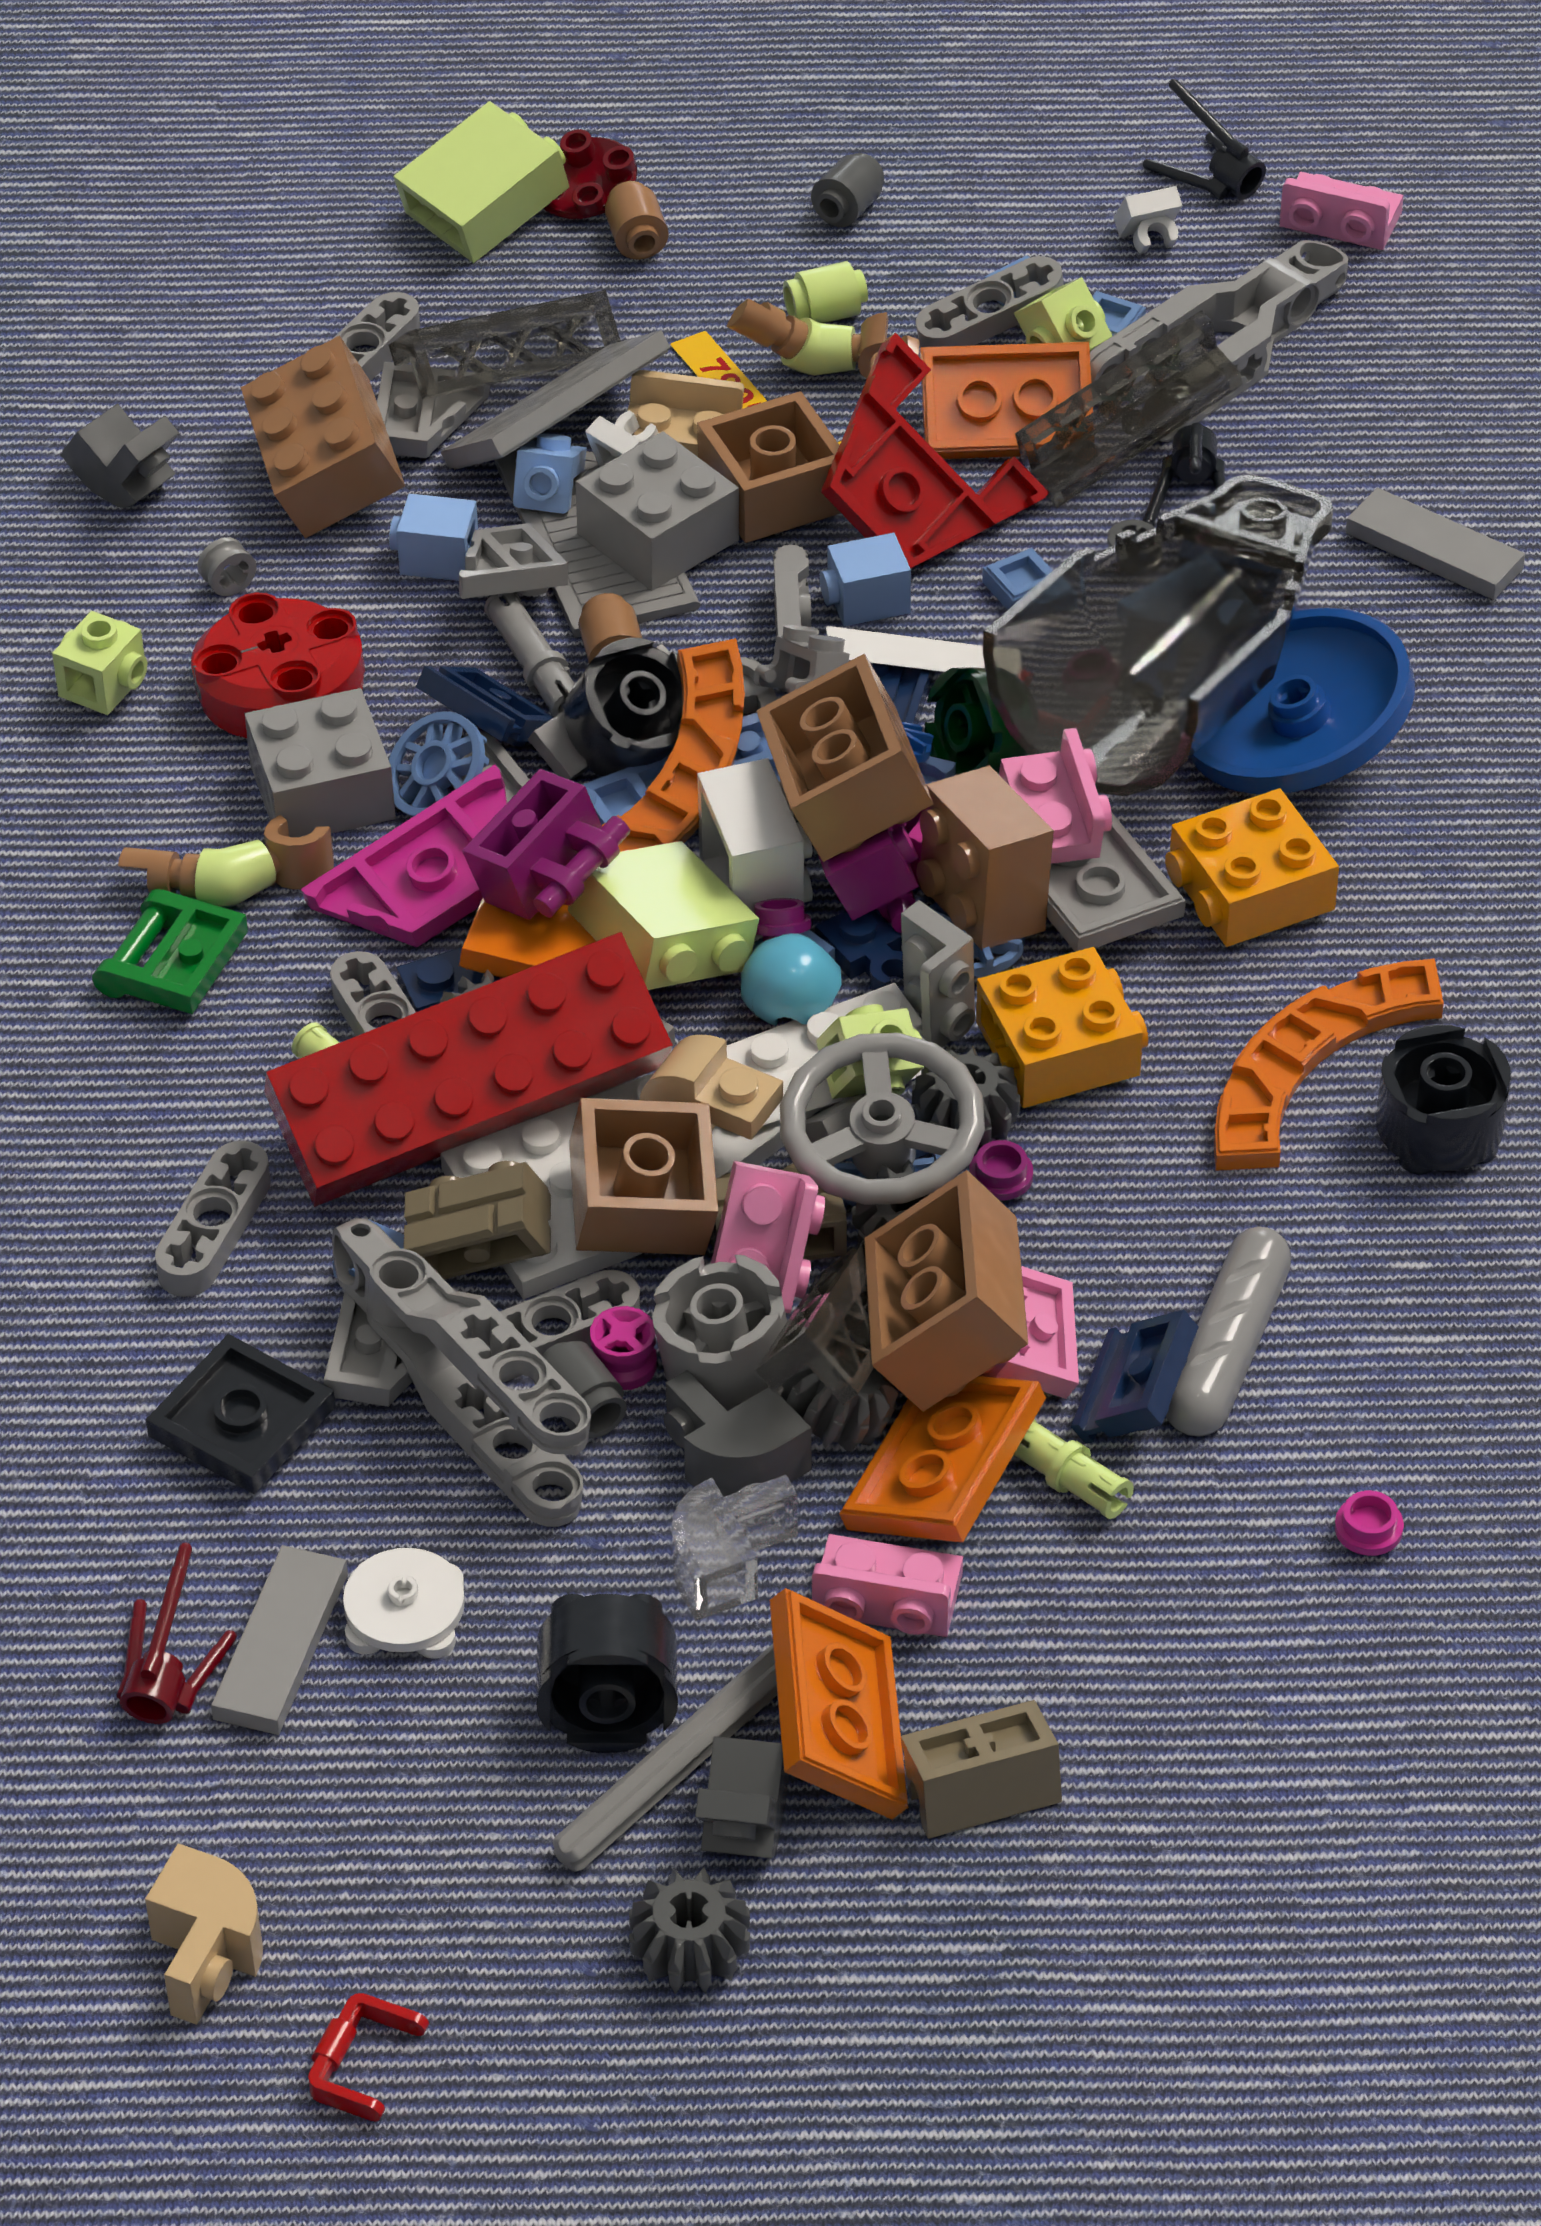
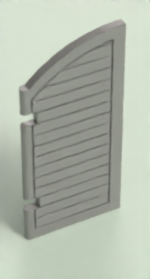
M517 450L512 451L503 458L494 460L512 502ZM586 451L585 470L573 479L571 508L567 513L562 514L515 507L522 524L529 523L568 563V585L551 588L574 638L581 637L578 622L583 606L592 597L603 593H613L621 596L634 608L638 623L699 609L700 602L685 572L652 591L577 534L576 481L601 467L598 465L593 452Z

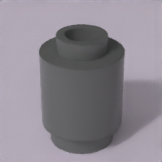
M855 153L842 157L812 188L811 201L817 214L825 222L837 227H846L854 223L882 192L884 172L881 165L876 159L865 153Z
M583 1341L561 1342L547 1349L542 1356L586 1401L590 1408L589 1438L604 1436L616 1428L624 1418L627 1410L626 1402L623 1400L624 1391L588 1344ZM561 1417L570 1430L577 1427L570 1419Z

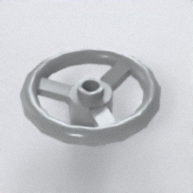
M902 1033L859 1034L822 1048L794 1073L780 1103V1139L797 1171L803 1175L810 1176L818 1187L827 1194L864 1205L907 1203L933 1193L954 1179L970 1165L985 1132L983 1095L966 1065L938 1044ZM888 1058H898L925 1066L947 1083L958 1102V1130L915 1120L914 1111L910 1103L900 1095L892 1093ZM862 1060L866 1096L859 1099L852 1107L850 1126L811 1143L806 1134L805 1109L815 1088L837 1069ZM916 1150L941 1155L929 1167L901 1178L877 1179V1172L882 1164L896 1174L902 1173V1167L908 1159L913 1165L916 1158ZM852 1157L855 1167L866 1178L839 1171L833 1165Z

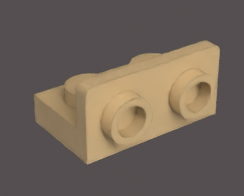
M639 370L631 378L628 411L630 410L635 414L639 424V428L632 435L642 433L652 423L656 426L658 433L664 431L698 457L697 422L742 409L744 385L734 381Z

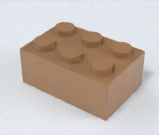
M340 335L320 346L311 348L296 359L271 372H266L254 381L240 387L274 496L304 538L405 487L370 380Z
M865 653L756 710L789 806L823 862L840 853L856 849L868 838L895 824L910 821L920 811L934 804L896 706Z
M968 1170L864 1238L872 1366L923 1412L942 1399L955 1396L970 1381L995 1365L1011 1360L1021 1348L1028 1345L1017 1217Z

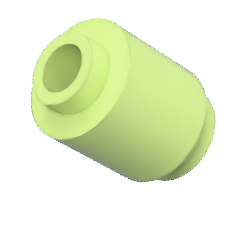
M848 261L796 272L794 279L784 281L783 296L788 316L791 315L798 319L808 317L819 323H827L859 315L861 303L868 301V289L862 271L860 269L853 270L851 264Z

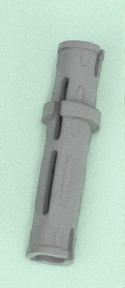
M516 592L502 594L509 606H504L498 595H491L484 605V612L489 620L494 623L522 666L524 681L530 691L540 695L548 706L551 715L557 716L564 711L562 705H564L566 697L575 685L569 676L570 668L568 667V662L561 653L552 650L524 608Z

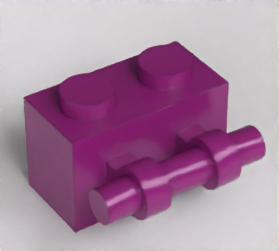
M539 769L471 840L462 852L486 903L527 920H531L538 911L550 918L563 905H572L585 890L583 883L598 867H608L619 855L620 850L618 846L630 834V828L617 816H612L602 826L584 785Z
M906 822L895 824L868 838L859 847L850 852L840 853L824 862L819 856L828 882L852 921L877 908L882 917L892 924L893 929L902 933L901 913L916 902L912 890L918 887L910 863L916 861L919 857L910 837L904 829Z

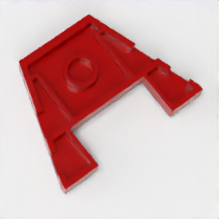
M894 333L880 346L821 493L865 538L895 533L911 569L1043 500L1049 492L1015 456L1005 461L977 493L974 492L897 412V407L931 369L897 333Z

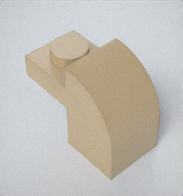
M692 1035L678 1042L643 1087L640 1100L709 1103L712 1130L715 1126H718L752 1140L783 1098V1080L727 1058V1040L711 1035Z
M178 1843L145 1898L152 1940L178 1949L164 1974L170 2014L197 2025L210 2001L217 2002L225 1994L233 1969L256 1977L262 1962L263 1943L256 1896L246 1876L234 1865L219 1857Z

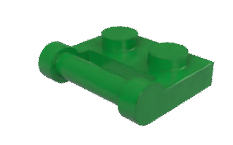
M154 889L141 904L140 911L142 915L113 957L104 959L92 975V981L102 994L110 998H121L124 994L193 1014L247 934L246 914L163 889ZM170 927L144 967L137 966L161 929Z

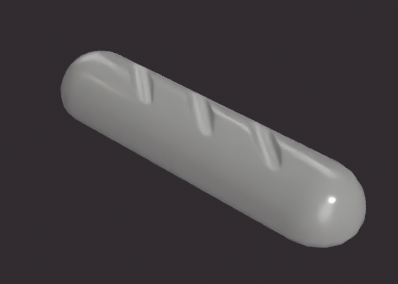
M1259 1226L1249 1228L1238 1234L1230 1245L1229 1252L1197 1324L1199 1328L1166 1415L1169 1423L1181 1433L1197 1437L1210 1435L1219 1430L1229 1417L1290 1270L1291 1251L1287 1241L1275 1230Z

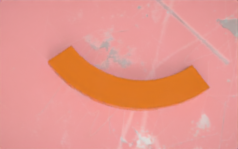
M736 638L678 650L677 664L681 678L683 699L682 719L678 738L673 751L670 753L660 773L645 791V795L622 816L617 815L630 828V834L618 846L620 852L678 841L685 843L699 827L697 773L733 766L742 729L745 697L743 667Z
M1435 958L1403 961L1360 971L1357 973V979L1341 983L1330 989L1325 985L1320 986L1290 1003L1272 1017L1249 1040L1232 1066V1074L1224 1088L1223 1094L1220 1096L1214 1136L1215 1171L1279 1167L1281 1153L1279 1130L1284 1112L1302 1081L1318 1064L1332 1053L1350 1042L1375 1031L1414 1021L1442 1018L1444 1002Z

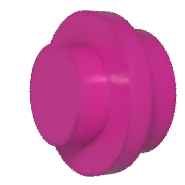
M1367 1490L1353 1494L1339 1508L1336 1514L1335 1533L1338 1540L1347 1549L1357 1554L1367 1556L1385 1554L1399 1544L1403 1535L1404 1521L1395 1502L1389 1496L1378 1491Z

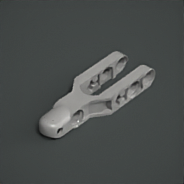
M1304 240L1298 242L1276 258L1265 260L1235 281L1187 286L1090 351L1092 398L1100 403H1108L1213 332L1235 333L1211 349L1206 359L1184 374L1177 372L1171 376L1170 383L1152 396L1143 413L1137 418L1139 427L1162 442L1173 440L1174 435L1179 429L1200 422L1268 375L1273 344L1303 325L1312 316L1318 304L1339 291L1347 278L1348 257L1341 250L1329 244ZM1306 251V256L1304 259H1302L1301 256Z
M354 1218L335 1227L332 1234V1250L339 1285L367 1314V1321L373 1330L402 1359L431 1416L523 1514L534 1523L546 1527H558L574 1520L581 1509L583 1477L564 1454L577 1455L586 1447L591 1421L590 1408L586 1401L485 1296L455 1291L423 1257L414 1251L400 1249L378 1225L367 1218ZM351 1268L355 1269V1276L349 1274ZM488 1340L490 1341V1348L485 1343ZM512 1374H522L534 1380L536 1385L526 1390H515L508 1388L501 1380ZM483 1408L484 1416L478 1410ZM553 1416H561L573 1421L577 1427L569 1432L556 1433L545 1428L541 1422ZM506 1442H513L523 1445L530 1453L518 1459H510L498 1454L494 1448ZM543 1485H557L567 1490L570 1495L563 1500L548 1501L536 1495L534 1490Z

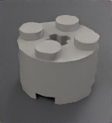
M735 1255L736 1263L717 1262L708 1265L704 1264L703 1257L694 1258L672 1270L656 1288L654 1294L656 1306L652 1318L666 1379L669 1381L688 1370L727 1411L770 1386L773 1388L784 1374L788 1372L789 1368L793 1366V1348L779 1280L764 1264L744 1255Z

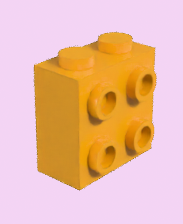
M1281 788L1172 824L1170 852H1167L1165 855L1168 875L1176 887L1184 888L1194 902L1196 913L1202 924L1206 927L1211 926L1226 947L1335 910L1339 865Z
M1094 947L977 979L976 1023L991 1051L998 1053L1002 1066L1014 1068L1020 1104L1023 1108L1140 1076L1142 1048L1148 1046L1146 1024L1138 1011L1131 1012L1124 1000L1123 987L1117 972L1113 968L1107 969Z

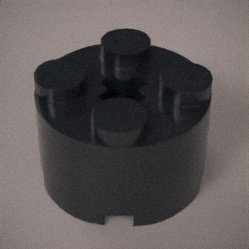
M625 638L614 641L602 648L598 655L593 658L566 697L563 707L568 736L575 749L586 760L589 769L596 775L604 777L628 767L652 764L664 759L673 751L680 729L683 705L677 654L673 651L668 655L652 647L655 642L644 638Z
M1429 1025L1404 1033L1396 1040L1395 1049L1388 1056L1385 1055L1381 1066L1376 1127L1385 1146L1399 1157V1164L1409 1173L1423 1175L1433 1170H1460L1476 1164L1488 1163L1496 1157L1504 1132L1511 1070L1505 1054L1492 1041L1484 1037L1483 1044L1473 1039L1464 1037L1465 1029L1461 1027Z
M566 1594L557 1598L552 1603L551 1614L543 1622L537 1636L536 1680L537 1713L541 1723L550 1732L552 1724L558 1730L567 1734V1744L573 1747L596 1753H617L633 1750L646 1744L648 1733L662 1724L664 1732L672 1724L678 1709L677 1641L675 1630L669 1619L663 1614L662 1603L657 1598L649 1594H635L632 1596L596 1594L585 1597L579 1594Z

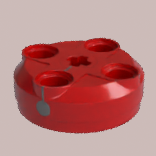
M259 592L245 594L231 604L227 615L204 632L196 643L191 657L195 691L204 713L219 728L243 738H247L244 713L358 688L363 690L365 663L355 616L344 609L327 608L307 600L276 598L268 593Z

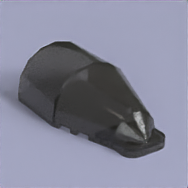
M1240 475L1225 481L1212 494L1158 516L1156 528L1139 535L1131 529L1116 534L1114 546L1097 553L1089 547L1074 552L983 631V658L989 695L1010 735L1029 755L1060 751L1063 730L1076 728L1083 749L1090 748L1094 754L1097 769L1095 786L1098 793L1125 797L1162 786L1274 678L1314 547L1332 528V502L1326 496L1271 478L1258 475Z

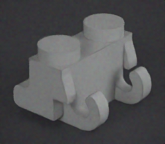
M784 625L783 635L776 636L773 661L768 665H759L755 668L754 683L761 687L786 688V692L790 693L849 662L850 654L844 652L845 639L819 635V630L812 627Z

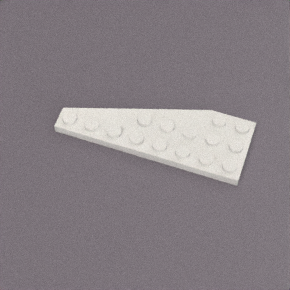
M892 983L833 1005L824 1012L811 1016L807 1024H801L793 1020L727 1045V1058L770 1075L805 1064L819 1052L816 1040L838 1017L846 1016L847 1013L856 1008L871 1004L882 1005L883 1011L908 1008L913 1029L922 1030V1019L896 983ZM654 1073L588 1098L640 1100L643 1087ZM580 1101L441 1153L442 1171L445 1176L464 1178L488 1172L491 1165L500 1161L527 1162L548 1187L551 1194V1220L548 1221L551 1228V1253L502 1265L523 1300L642 1254L634 1252L576 1250L569 1140ZM833 1104L805 1112V1120ZM780 1120L763 1125L752 1140L715 1126L712 1130L715 1177L720 1178L724 1174L731 1172L733 1161L759 1165L782 1148L784 1145L780 1139Z

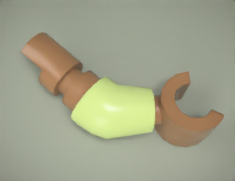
M748 298L735 309L727 327L763 347L771 346V350L780 355L781 362L785 366L798 372L816 376L855 370L856 362H858L861 375L867 379L880 346L887 339L889 320L887 312L875 314L861 324V334H856L853 326L819 323L808 317L802 319L791 315L786 317V313L782 309L771 303L763 302L758 304ZM908 335L903 336L902 340L919 356V339Z
M280 814L265 827V845L260 840H254L221 849L204 848L200 854L186 853L183 859H180L179 854L174 851L124 847L119 857L118 866L128 870L147 871V887L149 892L154 889H163L176 893L177 890H180L181 895L196 898L216 906H229L241 903L273 885L275 882L284 888L302 889L334 868V854L330 826L316 827L313 832L306 836L291 838L289 837L288 822Z

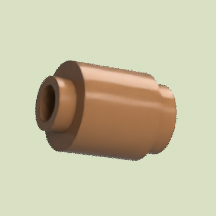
M626 181L615 186L608 195L605 215L617 249L625 257L636 260L656 255L664 248L669 236L656 195L651 189L636 181Z
M613 593L599 594L589 599L583 606L578 626L589 664L602 648L614 641L625 638H643L634 608L621 596Z

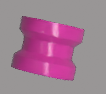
M618 1306L607 1309L594 1318L590 1327V1340L593 1352L622 1386L623 1390H633L644 1386L653 1378L657 1369L656 1349L654 1348L656 1334L651 1317L640 1309L630 1306Z

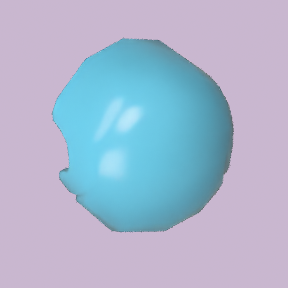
M798 933L784 934L758 945L741 972L742 1000L757 1017L773 1026H777L778 1018L782 1017L792 1018L801 1024H807L811 1016L824 1012L832 1005L842 985L840 966L816 942Z

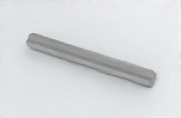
M773 1644L554 1837L553 1853L559 1862L564 1863L571 1871L583 1870L712 1754L714 1736L730 1738L778 1695Z

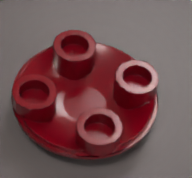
M577 129L567 132L561 138L559 147L566 158L563 166L570 188L543 209L555 216L567 219L590 218L605 213V205L611 190L620 183L637 180L638 169L634 153L629 147L615 140L591 137L590 133L586 130Z

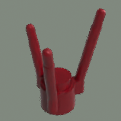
M187 1542L180 1544L149 1650L144 1653L143 1658L142 1651L147 1603L143 1599H137L133 1604L124 1676L116 1696L120 1700V1705L125 1712L146 1723H167L173 1718L175 1710L183 1714H189L198 1691L225 1657L227 1651L237 1638L234 1631L227 1630L186 1682L182 1673V1662L174 1655L164 1652L192 1553V1546Z

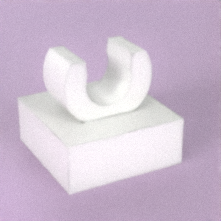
M1174 186L1127 196L1116 212L1114 220L1119 237L1133 235V244L1139 254L1146 253L1151 246L1148 231L1159 232L1164 239L1166 248H1171L1178 238V228L1174 219L1182 208L1177 187Z
M629 410L620 415L615 424L599 416L585 430L598 465L603 466L659 434L656 426L650 423L642 433L632 435L639 428V424L635 414Z

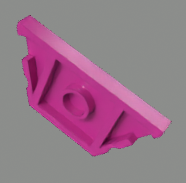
M494 764L303 887L301 891L306 904L312 910L414 947H419L477 909L483 897L462 850L507 804L505 784L500 769Z

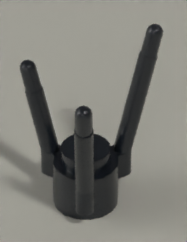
M1171 79L1169 81L1171 90L1211 131L1206 134L1205 138L1217 151L1209 165V171L1213 174V178L1209 179L1151 159H1145L1142 163L1143 167L1159 175L1206 190L1220 200H1223L1229 192L1238 199L1244 200L1249 198L1257 191L1266 174L1265 164L1250 154L1249 148L1236 140L1178 80Z
M1196 422L1192 425L1184 426L1177 431L1173 437L1172 454L1162 459V472L1142 521L1154 526L1171 481L1176 475L1183 481L1191 484L1201 483L1208 477L1211 478L1222 514L1235 516L1225 479V463L1217 458L1218 441L1211 429Z

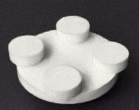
M416 1548L391 1549L368 1558L353 1571L344 1589L343 1602L347 1620L345 1636L348 1647L359 1654H372L381 1649L389 1652L417 1651L422 1656L431 1659L442 1658L448 1655L455 1647L454 1629L458 1625L464 1610V1579L462 1571L441 1556Z

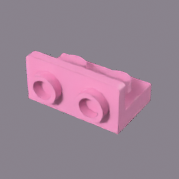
M1300 172L1297 179L1287 178L1282 187L1280 227L1383 250L1402 213L1404 195L1383 191L1374 186H1362L1331 179L1325 175Z
M1077 729L1063 730L1060 751L1001 759L999 775L1054 830L1051 864L1100 858L1103 833L1110 831L1112 828L1111 807L1107 795H1098L1095 786L1097 780L1095 757L1090 748L1083 749Z
M733 1161L711 1264L717 1262L736 1263L735 1255H744L764 1264L779 1280L785 1313L789 1314L792 1310L794 1297L803 1299L806 1294L811 1271V1261L803 1259L808 1234H818L824 1215L825 1197L817 1195L818 1185L808 1175Z
M1021 1266L1028 1345L1021 1348L1011 1360L995 1365L980 1376L1039 1381L1043 1392L1067 1399L1079 1384L1073 1282Z
M829 1534L822 1562L815 1564L813 1570L812 1600L860 1623L894 1628L913 1635L930 1634L947 1637L963 1574V1556Z

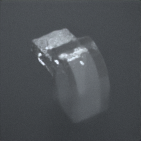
M787 1475L764 1483L749 1484L738 1492L723 1497L714 1479L710 1478L692 1488L679 1502L672 1519L673 1574L677 1589L695 1621L758 1599V1559L755 1552L798 1536L797 1492Z

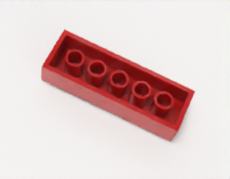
M619 932L266 1072L264 1093L313 1206L316 1207L438 1158L444 1151L580 1101V1098L590 1097L655 1071L670 1054L673 1044L622 932Z

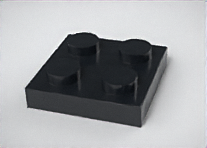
M227 1334L146 1418L147 1433L150 1438L255 1494L336 1408L333 1389L238 1338Z

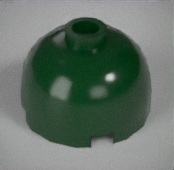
M950 668L939 675L929 692L927 703L937 702L934 711V721L925 722V733L933 735L931 757L956 762V775L989 765L999 774L1001 759L1030 754L1037 730V719L1033 706L1022 685L1000 670L987 668Z

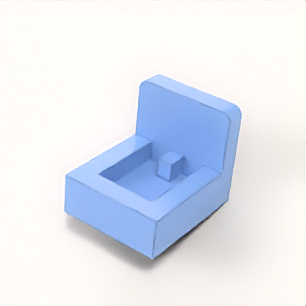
M539 434L537 435V441L531 440L517 450L513 505L523 509L567 513L571 508L573 479L585 470L587 447L572 446L571 437L565 435Z

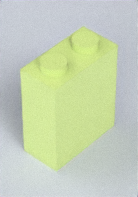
M491 101L483 105L393 176L405 213L473 263L570 188L563 166L566 158L559 145L550 137L541 138L528 128L519 115L514 112L508 114Z
M682 841L620 852L608 867H598L583 883L585 890L582 895L568 907L569 913L596 941L622 932L648 990L742 972L745 963L752 954L759 918Z

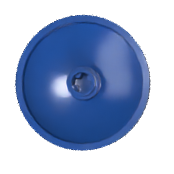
M1314 608L1293 611L1263 620L1238 632L1214 649L1200 663L1187 681L1179 700L1177 711L1179 733L1190 760L1205 777L1225 788L1250 794H1264L1279 788L1284 793L1311 789L1354 771L1377 755L1394 738L1411 710L1415 695V676L1401 639L1391 628L1378 619L1364 613L1339 608Z

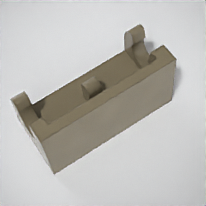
M1035 1700L901 1736L909 1796L911 1801L919 1799L921 1825L928 1839L1062 1802L1059 1744Z

